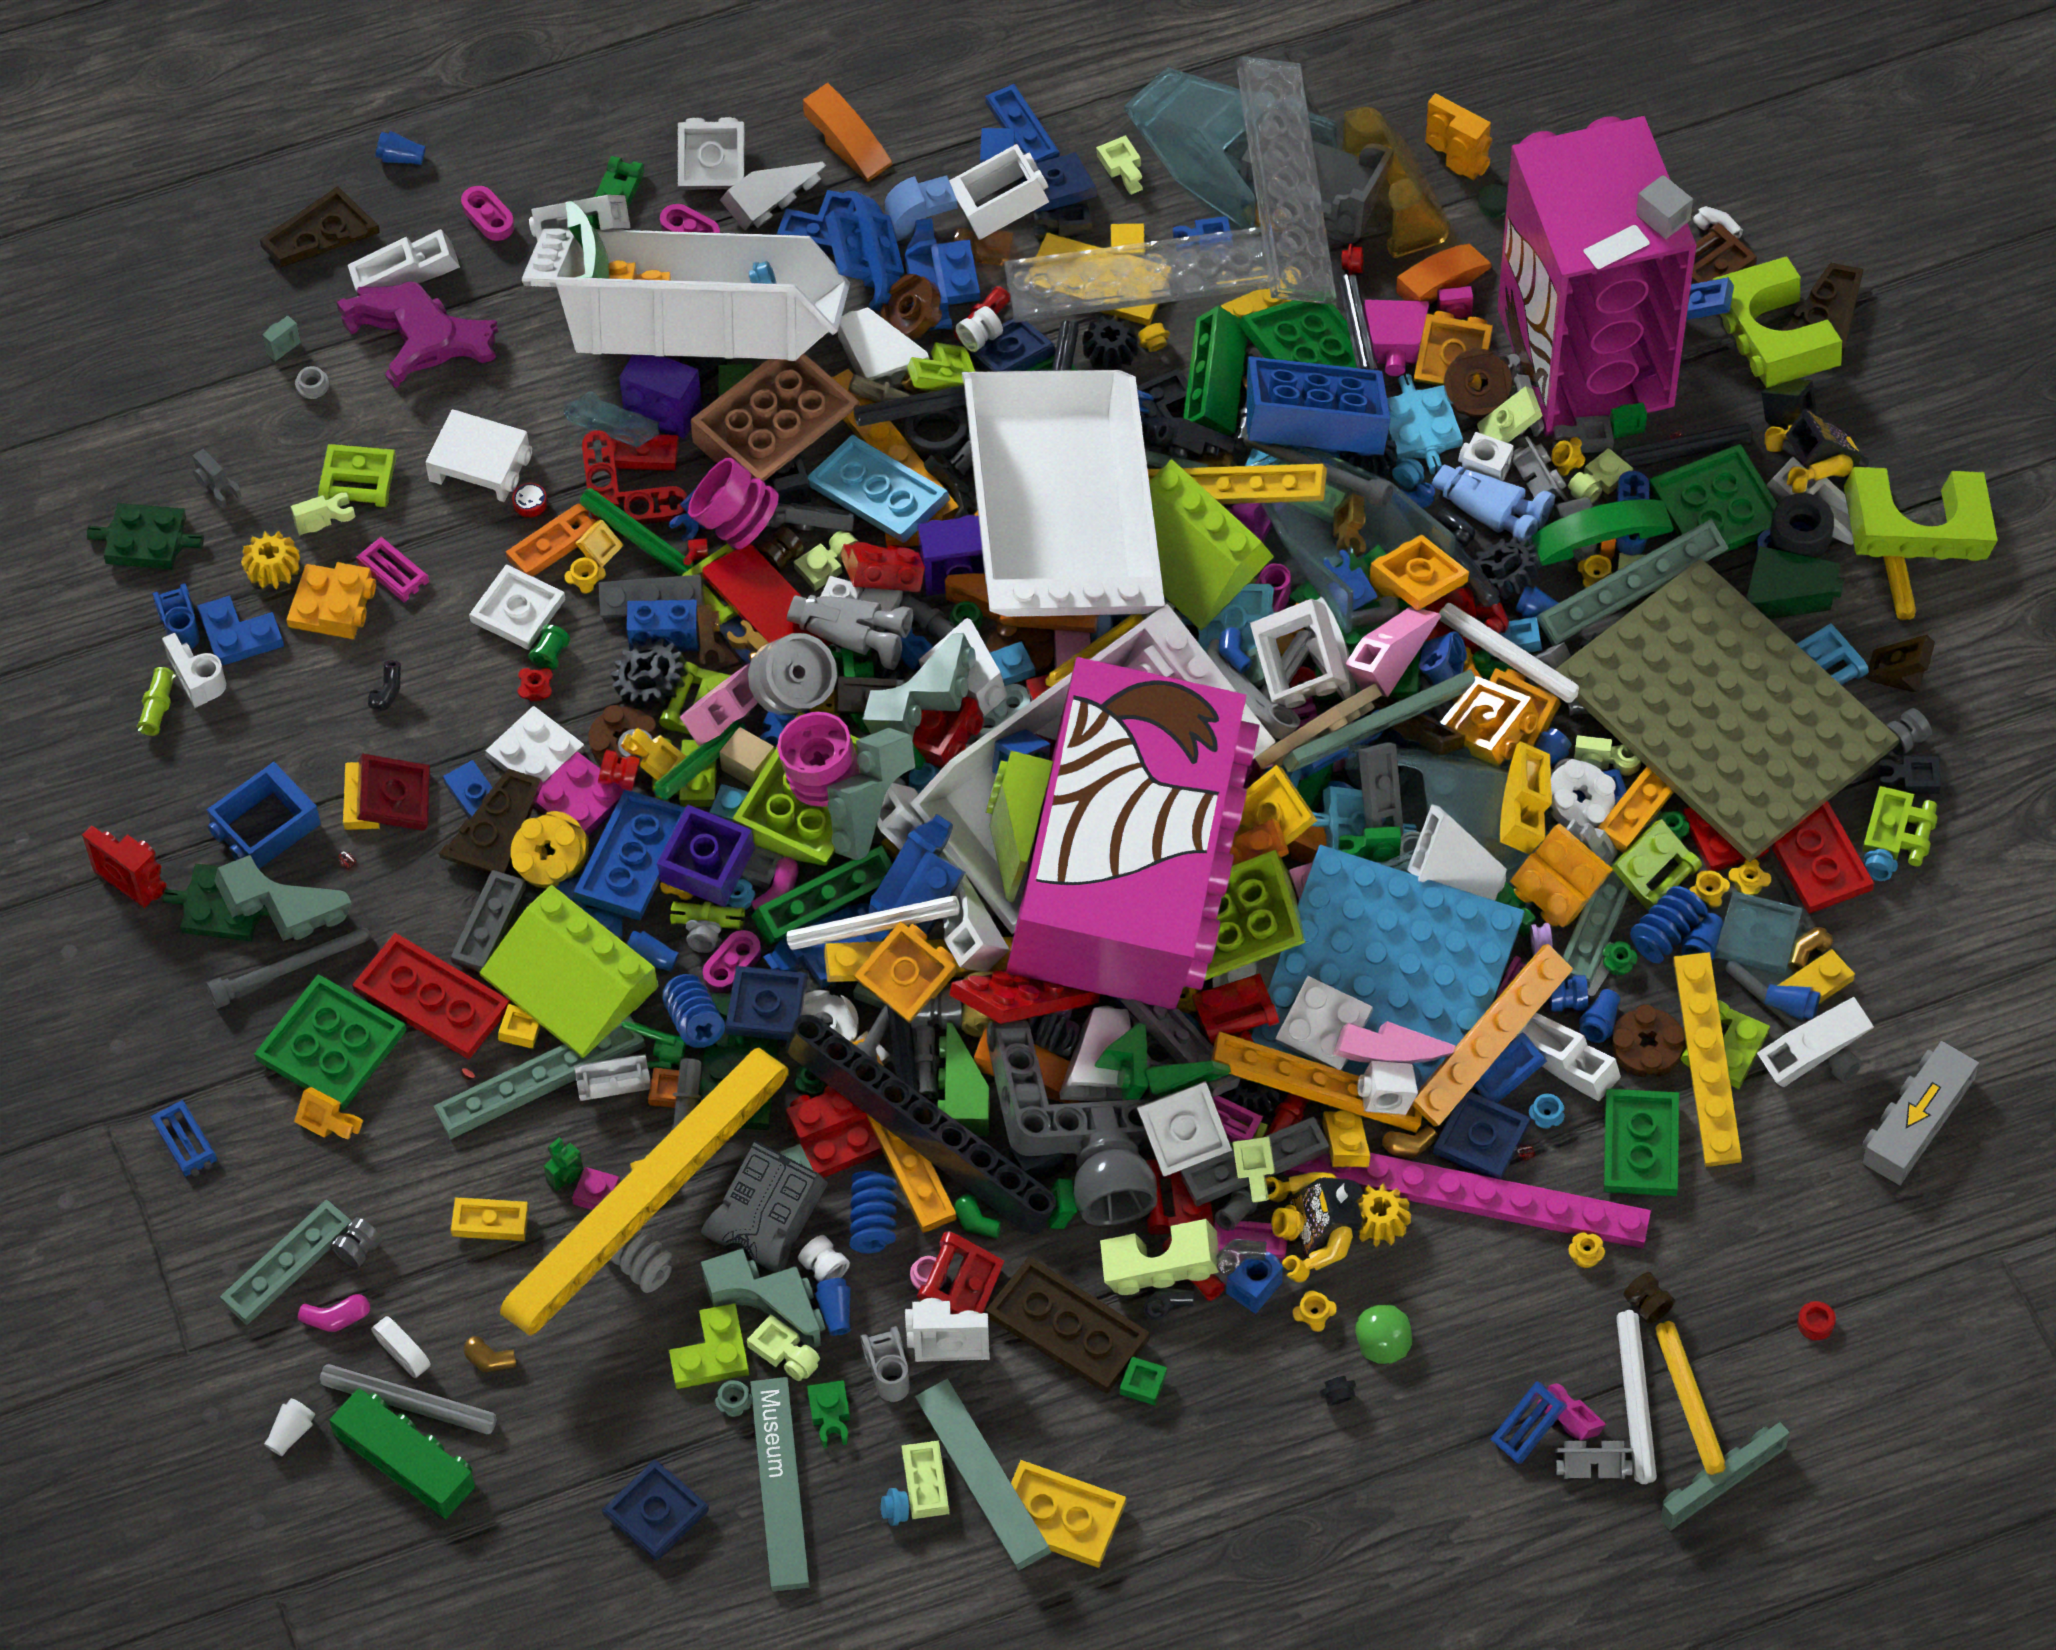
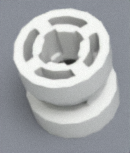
M984 306L974 312L973 318H966L956 325V332L963 345L970 351L976 352L984 347L986 340H994L1003 333V327L994 311Z
M825 1235L812 1239L804 1246L798 1256V1260L806 1269H812L815 1272L814 1277L818 1282L831 1278H841L850 1264L842 1253H836L833 1250L832 1242Z

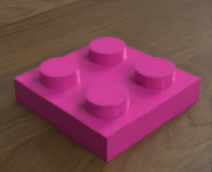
M577 751L543 783L534 807L544 815H547L546 812L551 811L570 815L577 820L584 832L589 836L613 813L624 790L616 783L608 786L599 784L600 768Z

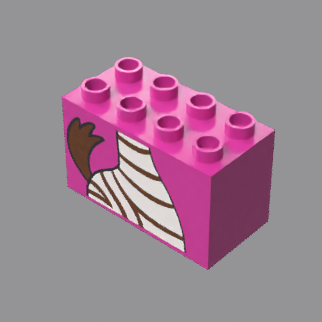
M1613 116L1603 117L1592 122L1583 130L1555 135L1549 131L1536 132L1527 136L1520 144L1512 145L1497 310L1513 352L1520 358V371L1522 375H1528L1543 415L1541 419L1544 423L1543 432L1545 436L1554 435L1553 428L1555 426H1574L1576 417L1609 415L1610 418L1611 409L1623 404L1644 402L1647 413L1675 406L1696 243L1688 223L1665 239L1636 215L1638 193L1662 175L1670 180L1645 116L1623 121ZM1632 225H1636L1649 240V245L1601 269H1597L1583 252L1584 249ZM1643 337L1657 375L1636 382L1635 378L1638 373L1652 369L1638 344L1639 339Z
M1076 657L1052 757L1053 764L1042 803L1006 973L1121 999H1133L1144 1004L1157 1005L1176 1010L1184 986L1202 990L1208 963L1211 964L1218 938L1220 921L1216 919L1221 898L1225 896L1234 856L1230 854L1234 833L1238 831L1247 792V789H1243L1247 768L1251 766L1260 727L1259 724L1242 721L1247 694Z

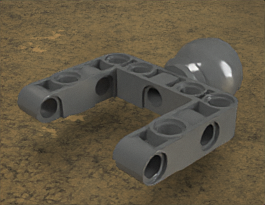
M1129 1014L1132 1029L1141 1022L1133 1014ZM1017 1020L1003 1024L996 1021L989 1022L987 1027V1044L1011 1147L1017 1153L1025 1156L1051 1155L1056 1153H1075L1078 1155L1076 1165L1080 1169L1075 1177L1074 1200L1082 1218L1089 1224L1112 1227L1128 1224L1149 1214L1157 1204V1180L1147 1162L1138 1155L1139 1149H1149L1152 1146L1137 1107L1162 1098L1152 1094L1149 1081L1148 1088L1142 1095L1143 1099L1049 1105L1028 1021ZM1146 1029L1148 1068L1178 1064Z

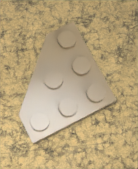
M1374 683L1335 705L1266 749L1255 758L1261 769L1272 763L1282 766L1283 760L1292 750L1332 733L1373 710L1375 707L1372 701L1382 696L1381 692Z

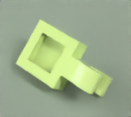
M1126 135L1096 147L1097 157L1111 178L1121 175L1124 185L1130 194L1143 190L1138 181L1142 179V175L1137 168L1141 166V157Z
M339 493L328 500H325L322 495L292 505L293 519L299 536L308 532H317L323 527L331 525L330 519L346 522L355 518L352 506L345 509L340 508L349 504L347 493Z
M1270 1136L1234 1141L1233 1149L1238 1179L1249 1177L1253 1203L1269 1200L1265 1175L1275 1173Z

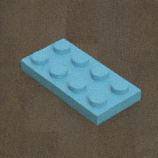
M851 435L807 476L812 489L902 543H905L918 531V524L926 523L950 500L946 489L854 435Z

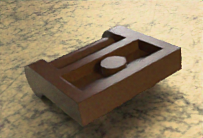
M1717 223L1708 230L1707 235L1695 242V259L1714 245L1721 246L1694 264L1691 284L1712 281L1713 278L1755 266L1757 256L1723 225Z

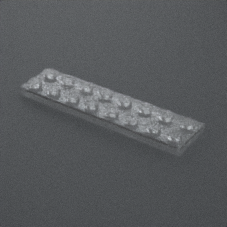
M1241 56L1236 62L1271 298L1331 304L1336 299V291L1301 65L1294 62Z
M1267 226L1004 261V271L1014 323L1278 287L1279 280Z

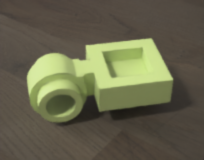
M1608 448L1585 466L1584 474L1582 472L1577 473L1570 480L1568 488L1571 490V495L1576 499L1588 497L1591 503H1594L1601 495L1602 490L1608 495L1617 488L1619 477L1624 472L1633 471V468Z
M840 530L830 538L829 545L831 547L829 551L820 543L795 560L794 568L816 591L827 583L829 576L837 577L842 573V565L840 563L843 562L841 558L843 544L854 545L859 541L850 532Z
M1577 735L1574 759L1608 770L1609 763H1611L1615 769L1619 768L1620 774L1624 776L1635 774L1641 767V760L1624 744L1621 746H1611L1612 739Z
M771 1314L747 1339V1346L773 1366L777 1367L785 1358L787 1362L784 1365L785 1371L797 1381H801L802 1378L807 1379L818 1368L817 1362L820 1360L817 1352L806 1344L801 1348L798 1347L797 1344L800 1342L799 1334Z

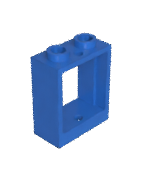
M272 762L207 809L210 820L208 829L212 836L218 842L224 840L230 847L229 851L235 860L251 855L258 869L321 825L317 806L275 762ZM273 793L294 817L250 848L229 824Z

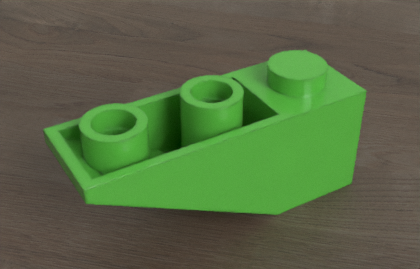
M947 1023V1035L940 1036L939 1057L946 1058V1068H939V1090H945V1100H938V1107L976 1136H989V1086L953 1023Z

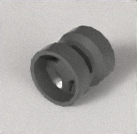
M1911 708L1903 713L1898 722L1892 721L1886 725L1899 737L1898 745L1892 751L1900 756L1911 751L1916 742L1922 743L1932 735L1929 722L1915 708Z
M356 1217L347 1226L348 1232L345 1235L338 1236L331 1244L334 1253L344 1263L354 1269H358L365 1262L366 1254L369 1251H374L383 1241L381 1235L372 1225Z

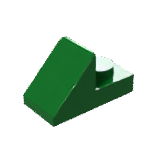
M1138 1023L1103 1051L1095 1063L1097 1068L1119 1071L1117 1085L1119 1088H1122V1100L1140 1099L1148 1088L1146 1068H1148L1146 1024Z

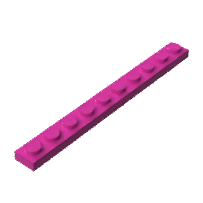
M1328 1153L1284 1171V1175L1291 1177L1310 1172L1332 1173L1337 1178L1357 1182L1364 1192L1368 1184L1377 1191L1384 1182L1387 1192L1398 1188L1400 1198H1407L1408 1201L1573 1235L1579 1233H1586L1587 1235L1596 1234L1602 1241L1644 1249L1651 1210L1374 1153H1370L1369 1167H1332L1330 1154Z

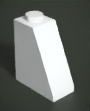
M868 307L858 311H850L841 316L838 338L856 375L882 385L884 382H888L890 387L898 388L902 386L901 379L908 373L907 366L911 357L929 359V355L924 349Z
M966 618L921 657L919 663L922 667L951 634L964 633L971 647L975 649L976 654L975 665L973 668H970L967 679V697L977 701L984 714L983 717H985L1007 697V692L1001 673L973 622Z
M1432 804L1407 871L1419 876L1418 881L1425 882L1429 879L1495 901L1498 892L1505 885L1507 869L1439 806Z
M1101 1006L1092 1010L1082 1025L1079 1041L1074 1049L1060 1090V1099L1084 1101L1122 1100V1088H1119L1117 1085L1119 1071L1097 1068L1095 1063L1109 1045L1131 1029L1128 1009H1114L1112 1006Z

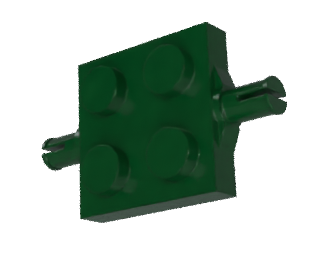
M117 503L113 521L108 527L88 525L87 540L107 541L104 559L105 564L173 570L176 556L183 547L203 549L204 545L203 535L184 534L183 527L186 520L184 508Z
M195 863L191 883L186 891L165 888L163 903L178 904L184 907L180 926L182 933L252 942L255 926L261 916H270L266 906L263 905V908L253 915L244 916L240 914L232 918L214 881L217 869L221 866Z

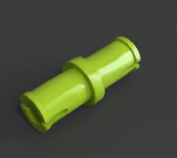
M157 667L154 669L149 691L145 692L142 703L144 708L137 728L145 735L154 736L159 733L163 714L169 709L171 703L169 694L176 677L174 671L169 668Z
M673 901L671 906L672 911L685 912V915L670 914L671 924H686L690 920H706L718 923L721 928L742 930L744 926V921L730 919L731 916L745 918L744 907L714 906L713 902L705 901L703 905Z

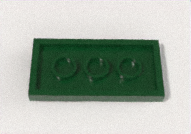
M712 993V1001L719 1010L726 1026L731 994ZM724 1030V1034L717 1042L705 1047L699 1093L702 1096V1100L754 1049L761 1048L778 1060L780 1040L728 1035ZM773 1096L740 1129L769 1131Z

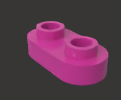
M473 186L462 194L461 203L464 214L485 237L490 240L500 241L508 238L513 233L514 219L512 213L489 188Z
M682 204L669 205L660 214L662 231L720 233L719 225L714 220Z
M741 930L732 933L722 943L703 967L704 984L710 991L714 993H728L732 991L736 966L753 967L759 961L761 946L758 937L750 931ZM742 950L749 952L744 956L738 954ZM721 975L727 977L725 980H716Z

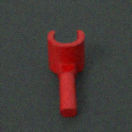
M707 538L688 540L689 552L683 559L685 565H690L694 560L707 558L709 556Z

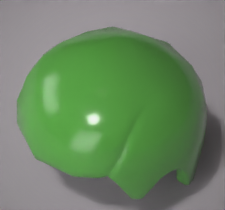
M1375 1305L1363 1311L1358 1317L1355 1333L1361 1354L1366 1359L1378 1364L1394 1363L1406 1356L1412 1346V1330L1410 1321L1404 1312L1393 1305Z

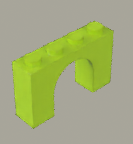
M1787 256L1713 278V280L1729 277L1734 284L1730 311L1722 313L1720 316L1723 319L1726 332L1728 334L1732 333L1736 339L1740 354L1746 355L1750 361V367L1754 376H1759L1766 388L1841 366L1842 340L1829 320L1788 331L1772 330L1755 321V318L1765 312L1800 302L1801 277Z
M1853 467L1843 486L1856 555H1870L1872 557L1902 556L1904 558L1931 557L1940 560L1957 558L1978 561L1982 559L1987 560L1998 541L1984 472L1951 471L1941 490L1947 523L1939 526H1923L1914 523L1899 512L1892 499L1887 468Z

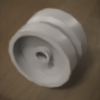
M792 633L762 646L752 657L748 670L749 687L755 700L765 710L779 716L795 715L799 711H806L823 703L830 696L837 680L836 662L830 649L819 638L806 633Z

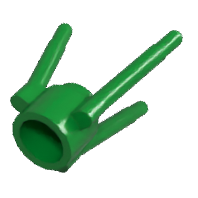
M626 1021L622 1022L621 1025L624 1029L656 1040L653 1056L659 1057V1061H648V1070L654 1068L671 1069L672 1064L680 1065V1061L684 1059L687 1046L680 1036L664 1033L634 1022L635 1024Z

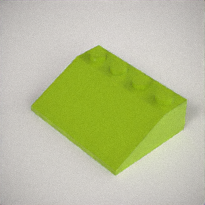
M1171 459L1149 481L1163 594L1169 602L1175 605L1184 616L1202 631L1274 556L1261 540Z
M799 711L795 718L805 713ZM851 735L853 746L858 755L856 740H859V738ZM776 748L732 818V822L751 829L754 844L757 847L797 861L826 866L835 852L832 842L831 815L828 806H810L798 800L790 789L786 772L783 769L778 749Z
M1012 750L1007 762L1000 761L985 813L992 814L989 827L1006 900L1014 903L1028 862L1053 761Z
M1276 849L1232 866L1227 890L1220 902L1216 919L1220 921L1219 933L1211 964L1208 963L1205 980L1306 943L1287 867Z
M552 884L526 907L480 971L482 978L582 1059L658 988L655 967Z

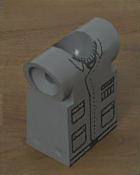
M754 1141L724 1197L723 1204L706 1220L701 1229V1235L725 1248L748 1250L756 1264L773 1273L786 1270L791 1257L793 1242L797 1240L828 1182L817 1172Z

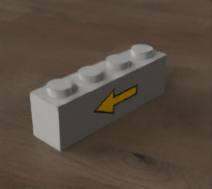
M1943 1041L1939 1043L1934 1052L1927 1050L1918 1065L1920 1071L1915 1078L1912 1076L1907 1078L1899 1093L1902 1096L1897 1104L1891 1102L1887 1106L1880 1120L1883 1124L1878 1131L1871 1129L1863 1141L1862 1148L1865 1149L1862 1164L1901 1185L1974 1082L1979 1062Z

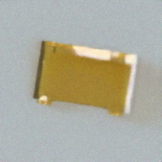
M1358 107L1344 112L1342 151L1360 157L1363 147L1371 143L1383 145L1394 151L1393 162L1386 176L1391 186L1388 198L1394 210L1392 237L1387 239V248L1393 259L1444 242L1449 235V219L1408 143L1381 113L1373 107Z

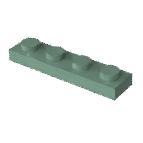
M326 1199L220 1296L221 1303L248 1325L327 1253L337 1237L348 1232L347 1226L352 1221Z
M1781 1422L1770 1429L1763 1427L1757 1431L1751 1438V1443L1741 1450L1736 1447L1724 1456L1726 1468L1722 1473L1710 1475L1704 1469L1695 1476L1692 1481L1693 1484L1682 1491L1678 1488L1671 1492L1663 1501L1660 1520L1669 1531L1677 1527L1785 1450L1790 1432Z

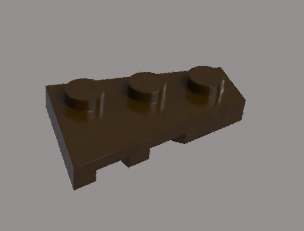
M337 186L262 237L260 244L261 248L283 267L379 234L380 231L379 225Z
M1831 262L1812 287L1810 295L1802 306L1799 305L1794 312L1793 318L1787 327L1784 326L1781 331L1794 330L1829 320L1842 340V356H1844L1864 269Z
M508 768L484 797L482 805L469 820L466 819L458 829L459 833L450 844H446L438 853L440 858L489 874L492 870L508 875L512 864L511 844L513 838L521 828L522 823L530 818L543 785L542 780Z

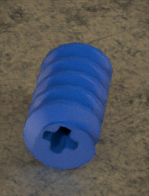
M1673 886L1668 889L1666 895L1658 900L1657 905L1651 907L1648 914L1640 919L1639 924L1631 928V940L1643 957L1653 963L1660 964L1664 960L1662 954H1671L1672 945H1679L1681 943V936H1687L1690 933L1689 926H1697L1699 924L1698 917H1705L1708 909L1705 903L1692 891L1681 886Z
M682 974L674 977L666 984L662 1000L681 1039L687 1045L694 1048H704L717 1042L724 1034L725 1023L715 1003L712 1001L711 995L700 982L699 977L692 974Z
M874 1171L857 1172L852 1174L851 1177L853 1183L851 1194L853 1197L850 1202L852 1208L850 1214L852 1222L850 1234L852 1237L849 1245L853 1250L860 1253H877L884 1250L885 1245L891 1244L896 1240V1234L891 1230L895 1229L897 1222L891 1217L897 1213V1208L892 1205L897 1200L896 1193L892 1191L896 1189L897 1181L892 1177Z

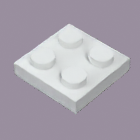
M506 564L469 614L470 621L529 650L539 637L543 626L550 622L565 601V593Z
M533 706L485 751L487 759L504 772L509 768L540 778L544 783L575 752L578 751L582 755L585 752V747L581 741Z
M1307 976L1275 1040L1277 1043L1320 1064L1343 1070L1348 1059L1333 1055L1341 1029L1347 1023L1364 1028L1373 1011V1007Z
M1206 1081L1137 1107L1163 1177L1232 1151Z

